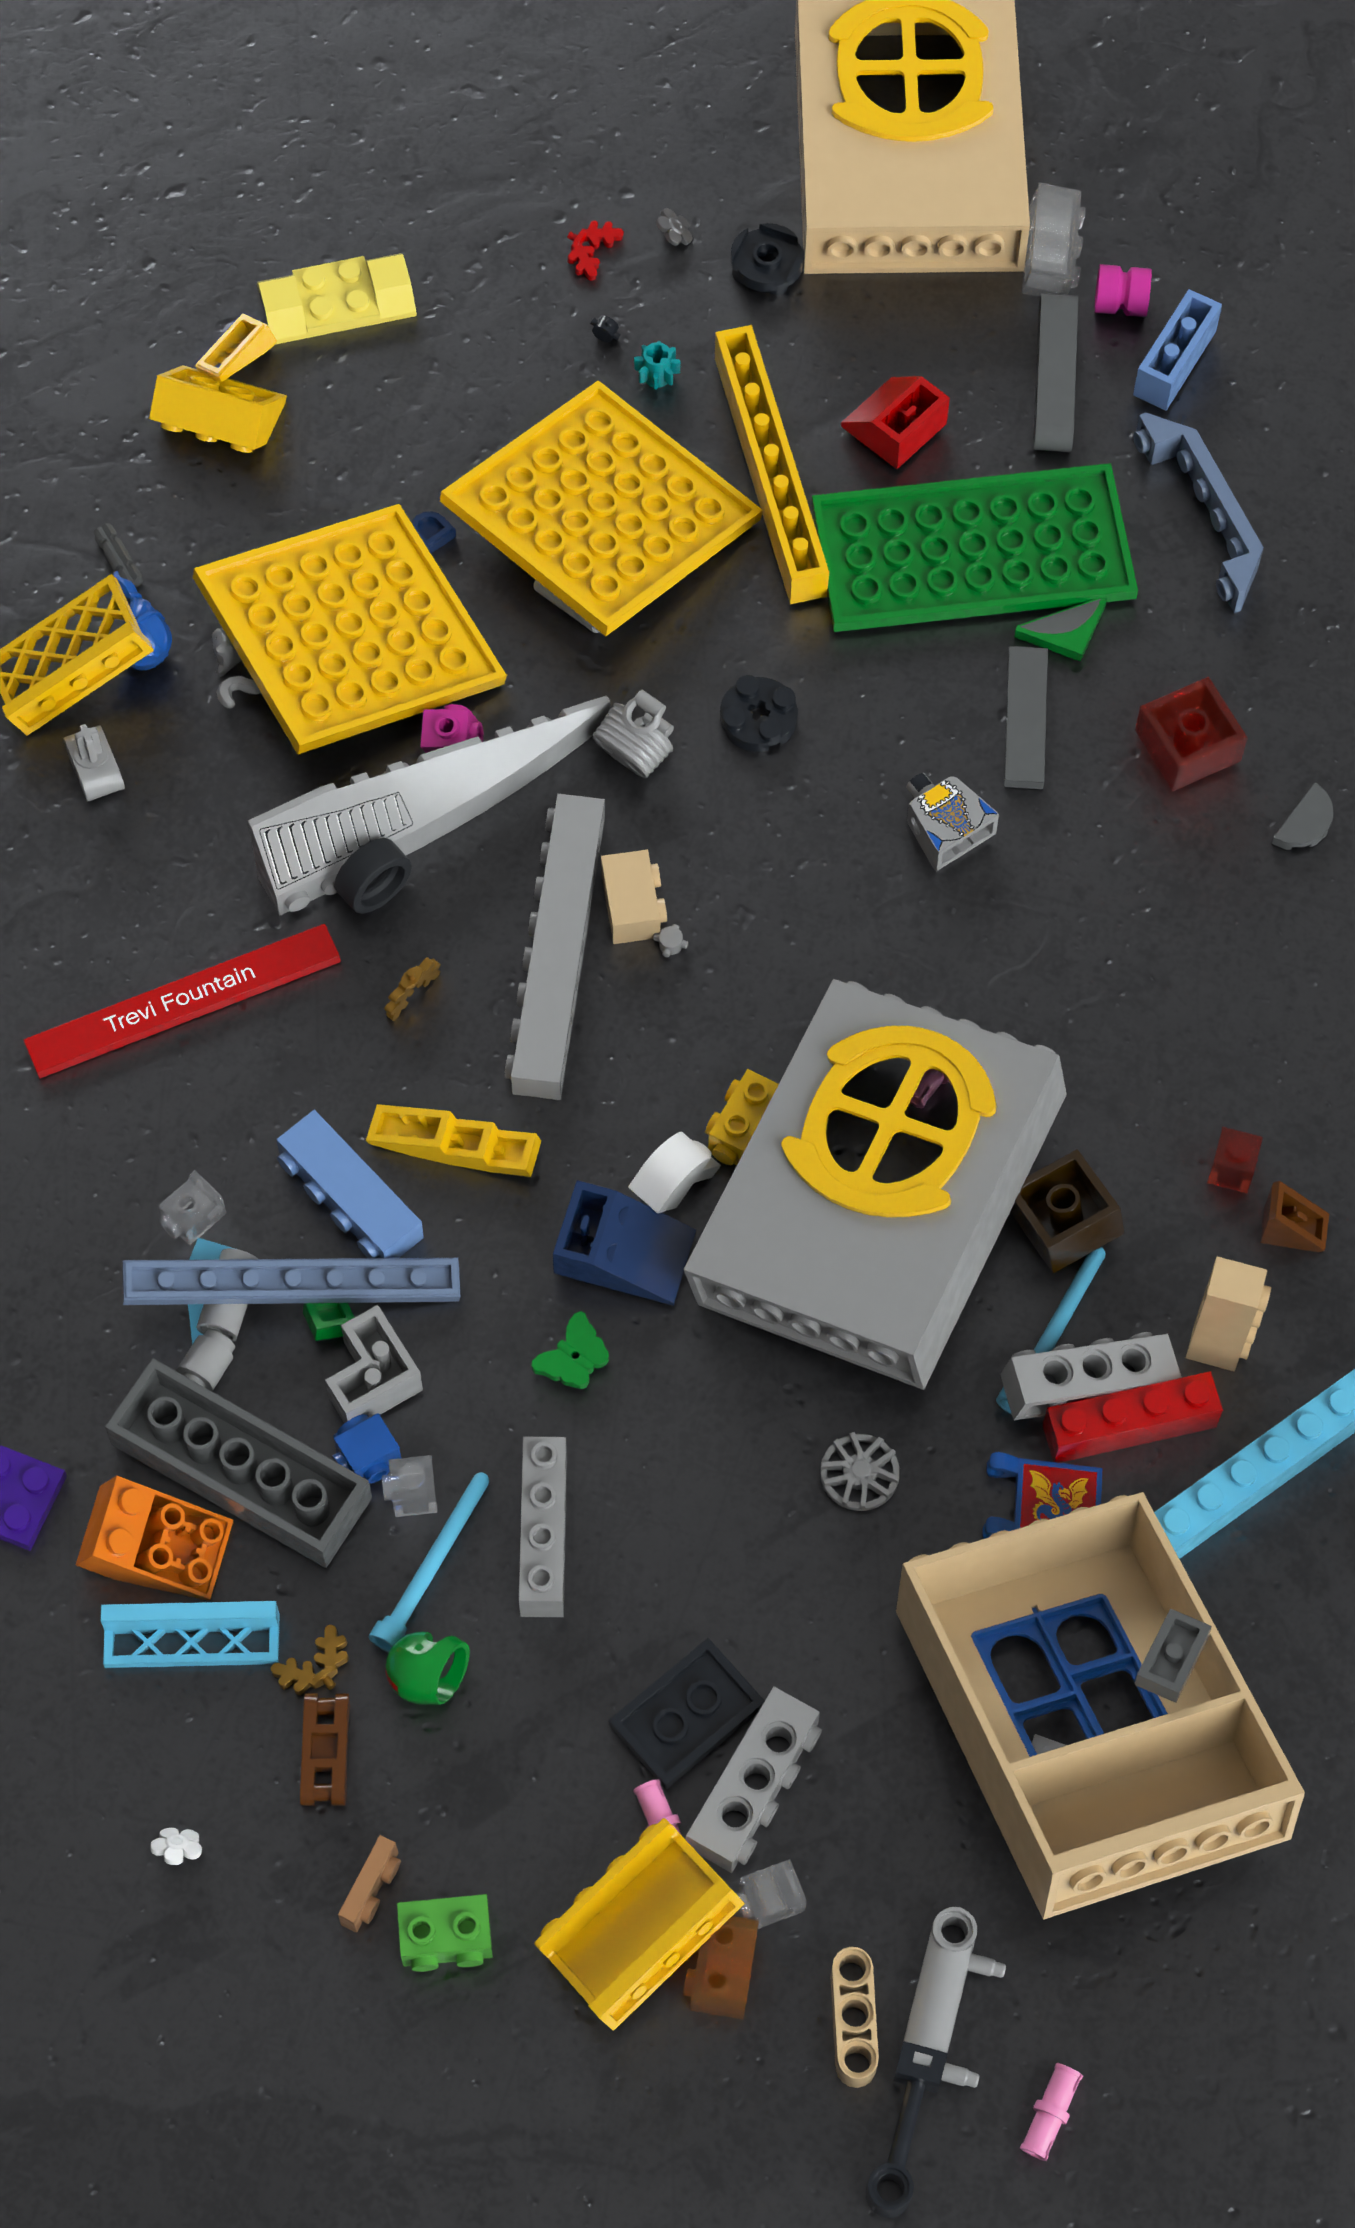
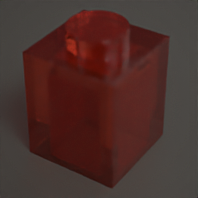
M1222 1127L1207 1183L1247 1193L1254 1175L1263 1137Z

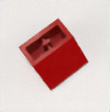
M922 376L891 377L841 422V427L894 468L898 469L947 424L950 397Z

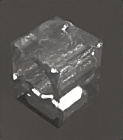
M790 1859L740 1878V1893H737V1895L745 1904L739 1909L743 1920L751 1918L755 1930L805 1911L807 1900Z

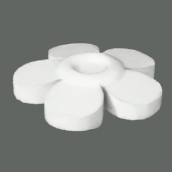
M176 1828L163 1829L160 1831L159 1838L151 1842L150 1848L152 1854L156 1856L164 1855V1861L170 1865L181 1864L183 1856L193 1860L199 1858L202 1853V1847L198 1843L199 1834L189 1829L181 1831L180 1834Z

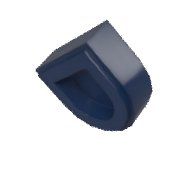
M432 511L422 512L416 515L411 522L431 554L456 537V529L439 513Z

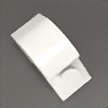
M681 1131L667 1139L652 1153L628 1188L656 1213H661L677 1208L695 1182L712 1178L721 1165L711 1157V1151L704 1144L688 1138Z

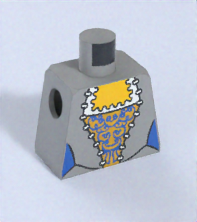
M920 773L908 782L906 789L914 799L908 804L907 822L936 872L996 834L999 819L997 811L957 777L950 776L939 784L934 785L925 773Z

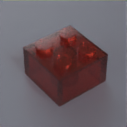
M1209 676L1140 706L1135 727L1137 735L1173 791L1240 762L1248 738Z

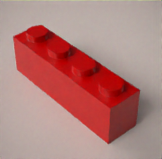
M1209 1371L1048 1407L1043 1422V1429L1053 1462L1062 1463L1216 1428L1223 1408L1212 1373Z

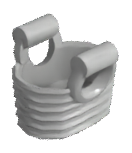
M640 690L626 705L614 703L609 713L606 714L605 719L601 721V725L593 733L592 738L607 754L638 776L648 778L649 774L653 773L655 768H658V765L663 762L664 758L668 757L670 752H673V745L668 737L672 733L674 726L661 718L666 710V706L644 690ZM638 706L646 713L633 722L631 718L632 711Z

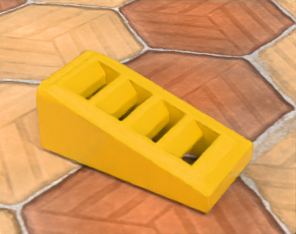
M241 314L196 363L195 367L199 372L223 382L271 349L277 343V340L267 324ZM219 363L221 364L219 368L214 367Z

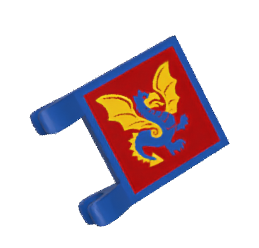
M1001 1452L992 1453L986 1466L987 1475L994 1478L1016 1477L1014 1522L1000 1517H989L983 1526V1539L989 1538L999 1531H1013L1029 1526L1039 1519L1050 1520L1067 1515L1079 1507L1090 1508L1100 1505L1103 1468L1023 1459Z

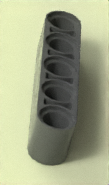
M1045 293L1040 295L1033 450L1072 451L1078 325L1077 295Z

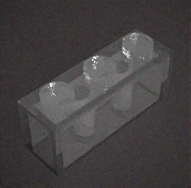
M1041 182L1038 183L1029 204L1030 230L1024 265L1022 293L1040 297L1041 293L1068 295L1070 288L1076 289L1081 267L1075 265L1083 245V237L1078 236V229L1082 228L1085 218V207L1080 206L1081 191Z

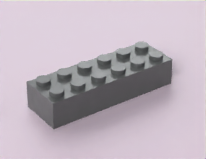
M152 1358L105 1426L111 1445L327 1568L372 1499L370 1484L367 1479Z

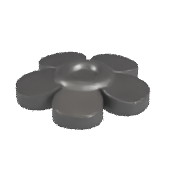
M663 209L660 213L661 216L656 220L657 228L664 232V237L672 245L676 246L680 242L688 245L692 241V235L687 230L690 227L688 221L681 215L677 217L671 209Z

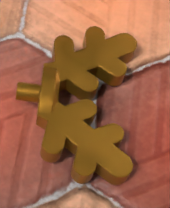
M427 957L419 966L408 969L403 974L398 987L388 997L391 1001L384 1008L386 1016L395 1021L399 1017L401 1010L407 1007L409 1002L406 999L414 993L413 988H419L421 985L426 987L431 980H435L440 975L441 971L438 969L441 964L434 958L429 959Z
M334 1625L325 1627V1638L318 1637L315 1640L317 1648L325 1652V1654L316 1653L314 1655L315 1663L324 1667L317 1674L314 1673V1668L310 1661H305L302 1665L303 1670L298 1669L297 1662L292 1657L287 1659L286 1665L274 1663L271 1666V1672L274 1677L279 1678L278 1683L282 1689H287L295 1683L293 1687L295 1693L302 1695L310 1687L316 1689L325 1684L331 1690L336 1686L332 1678L338 1673L337 1668L349 1661V1657L346 1651L338 1652L347 1646V1640L343 1635L338 1636Z

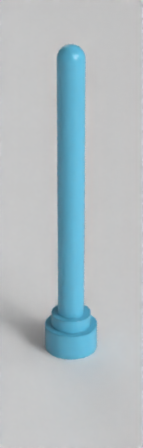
M1102 1247L1087 1254L1034 1348L1036 1353L1049 1352L1057 1344L1105 1258V1250ZM1003 1386L996 1402L1003 1410L1012 1414Z
M479 1472L474 1475L391 1616H385L383 1621L378 1620L368 1638L380 1649L389 1653L392 1646L405 1636L407 1631L405 1624L489 1485L487 1474Z

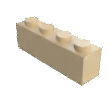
M1216 1257L1195 1319L1186 1359L1230 1371H1235L1239 1358L1247 1360L1251 1344L1254 1342L1257 1328L1260 1326L1271 1292V1287L1264 1285L1267 1274L1266 1269Z

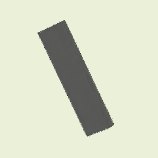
M1009 646L1004 787L1043 789L1048 648Z

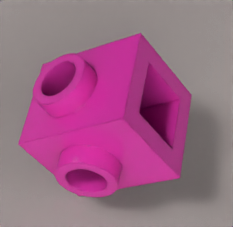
M450 704L446 705L444 709L423 710L420 747L425 753L475 737H479L483 742L482 723L478 721L467 707Z

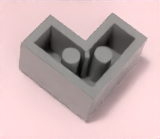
M378 1305L341 1325L344 1344L356 1363L325 1379L328 1397L344 1423L362 1414H367L369 1417L377 1413L380 1415L423 1391L419 1369Z

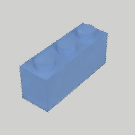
M1188 289L1138 368L1133 396L1167 411L1216 333L1222 307L1221 303Z

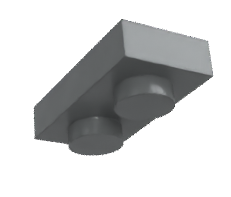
M1170 1608L1137 1673L1134 1685L1177 1703L1209 1638L1212 1626Z

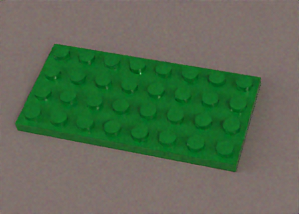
M1111 463L812 495L811 505L815 528L829 570L827 596L834 632L1076 606L1091 600L1107 598V602L1137 599L1138 587Z

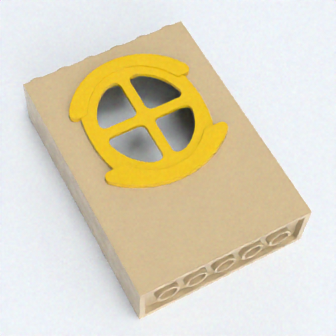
M796 0L795 50L804 274L1024 272L1030 217L1015 0ZM902 35L903 57L899 60H859L855 56L857 48L865 36ZM915 35H951L960 46L964 56L961 59H919L916 55ZM858 75H902L904 77L906 110L902 113H893L879 107L865 95L856 77ZM919 75H964L965 81L960 92L948 105L931 113H924L919 109L917 80Z

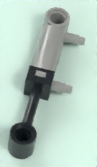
M961 1907L943 1909L936 1916L930 1932L893 2080L894 2082L905 2084L906 2089L887 2164H882L872 2172L866 2187L868 2206L875 2214L881 2217L893 2218L901 2215L908 2208L912 2199L914 2183L909 2171L905 2169L924 2090L937 2093L941 2080L974 2088L978 2085L980 2077L978 2073L971 2072L964 2067L946 2063L948 2049L967 1972L971 1971L989 1977L996 1976L1002 1978L1005 1974L1006 1965L996 1962L992 1958L972 1953L977 1936V1924L974 1917ZM949 1925L957 1926L964 1932L965 1939L959 1943H950L943 1937L941 1930ZM892 2180L901 2187L902 2197L893 2202L886 2201L878 2194L877 2185L882 2181Z

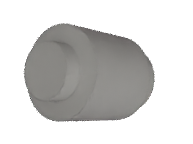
M208 1329L204 1335H199L176 1371L213 1391L233 1360L232 1352L235 1349V1345L222 1333Z

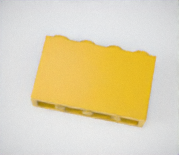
M663 1818L658 1824H652L646 1828L640 1835L639 1842L625 1855L615 1858L607 1867L606 1874L593 1886L583 1889L574 1899L573 1905L560 1918H555L546 1924L541 1931V1936L535 1941L534 1945L554 1964L584 1998L597 2017L614 2031L745 1903L669 1821Z

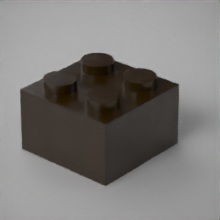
M1078 1149L1029 1175L1011 1209L1012 1216L1052 1273L1061 1270L1125 1234L1121 1208Z

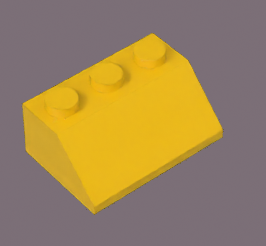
M182 365L157 375L149 419L161 422L160 427L165 430L182 432L185 429L195 432V437L199 440L217 442L219 439L231 443L230 447L236 451L251 453L253 450L267 444L286 403L287 395L229 378L221 382L199 372L197 369Z

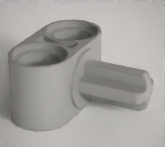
M87 724L79 726L80 731L78 733L63 738L69 759L87 802L125 789L121 773L101 725L88 728Z

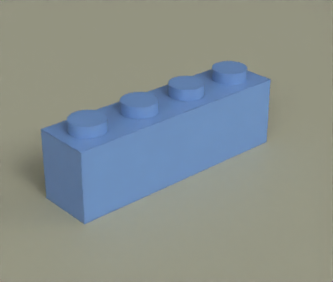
M315 1109L276 1139L279 1150L277 1160L281 1167L290 1176L293 1177L297 1174L305 1182L303 1187L309 1197L318 1205L323 1202L332 1211L330 1216L340 1230L344 1233L350 1230L359 1240L357 1245L367 1258H400L424 1238L422 1221Z

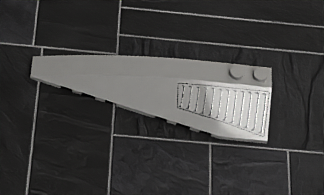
M606 695L565 708L560 712L557 719L551 720L544 715L531 719L525 729L513 732L510 726L496 730L495 738L482 742L479 737H475L421 754L416 764L410 766L407 763H402V761L387 765L386 771L379 776L369 778L366 772L352 776L350 785L338 789L334 783L321 786L248 820L258 879L279 916L289 911H299L306 907L310 901L325 894L332 895L337 893L334 884L341 866L354 852L372 840L379 838L391 839L405 855H408L453 831L515 793L592 737L597 727L601 725V721L609 713V698Z

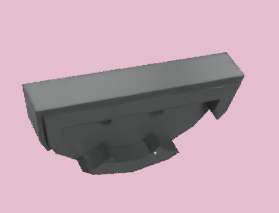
M1315 782L1273 837V845L1285 850L1308 845L1313 847L1326 837L1333 820V803L1328 793Z

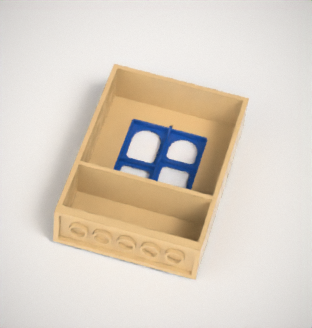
M1144 1492L1131 1496L1120 1495L1107 1503L1090 1508L1079 1507L1067 1515L1050 1520L1039 1519L1029 1526L1013 1531H999L989 1538L972 1543H958L949 1550L932 1555L921 1554L902 1564L896 1613L1043 1920L1291 1840L1305 1792ZM1170 1608L1211 1625L1209 1638L1177 1703L1136 1686L1153 1719L1104 1734L1081 1689V1684L1117 1671L1128 1672L1135 1683L1137 1673ZM1070 1617H1092L1102 1623L1107 1629L1117 1651L1103 1658L1080 1665H1072L1067 1661L1058 1643L1057 1629L1063 1621ZM1016 1635L1027 1637L1035 1642L1045 1655L1060 1685L1059 1691L1023 1703L1012 1702L992 1664L990 1654L993 1646L997 1641L1007 1636ZM1061 1709L1071 1710L1086 1740L1037 1755L1023 1723L1026 1720Z

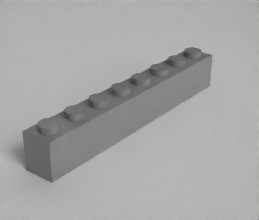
M557 793L555 808H548L546 831L551 832L549 843H542L540 866L546 867L544 877L536 878L534 900L540 901L538 912H531L528 930V935L534 936L532 948L525 947L523 957V971H528L527 983H519L517 1006L522 1007L521 1019H513L511 1042L517 1044L515 1055H507L505 1066V1079H511L513 1095L561 1100L605 822V799Z

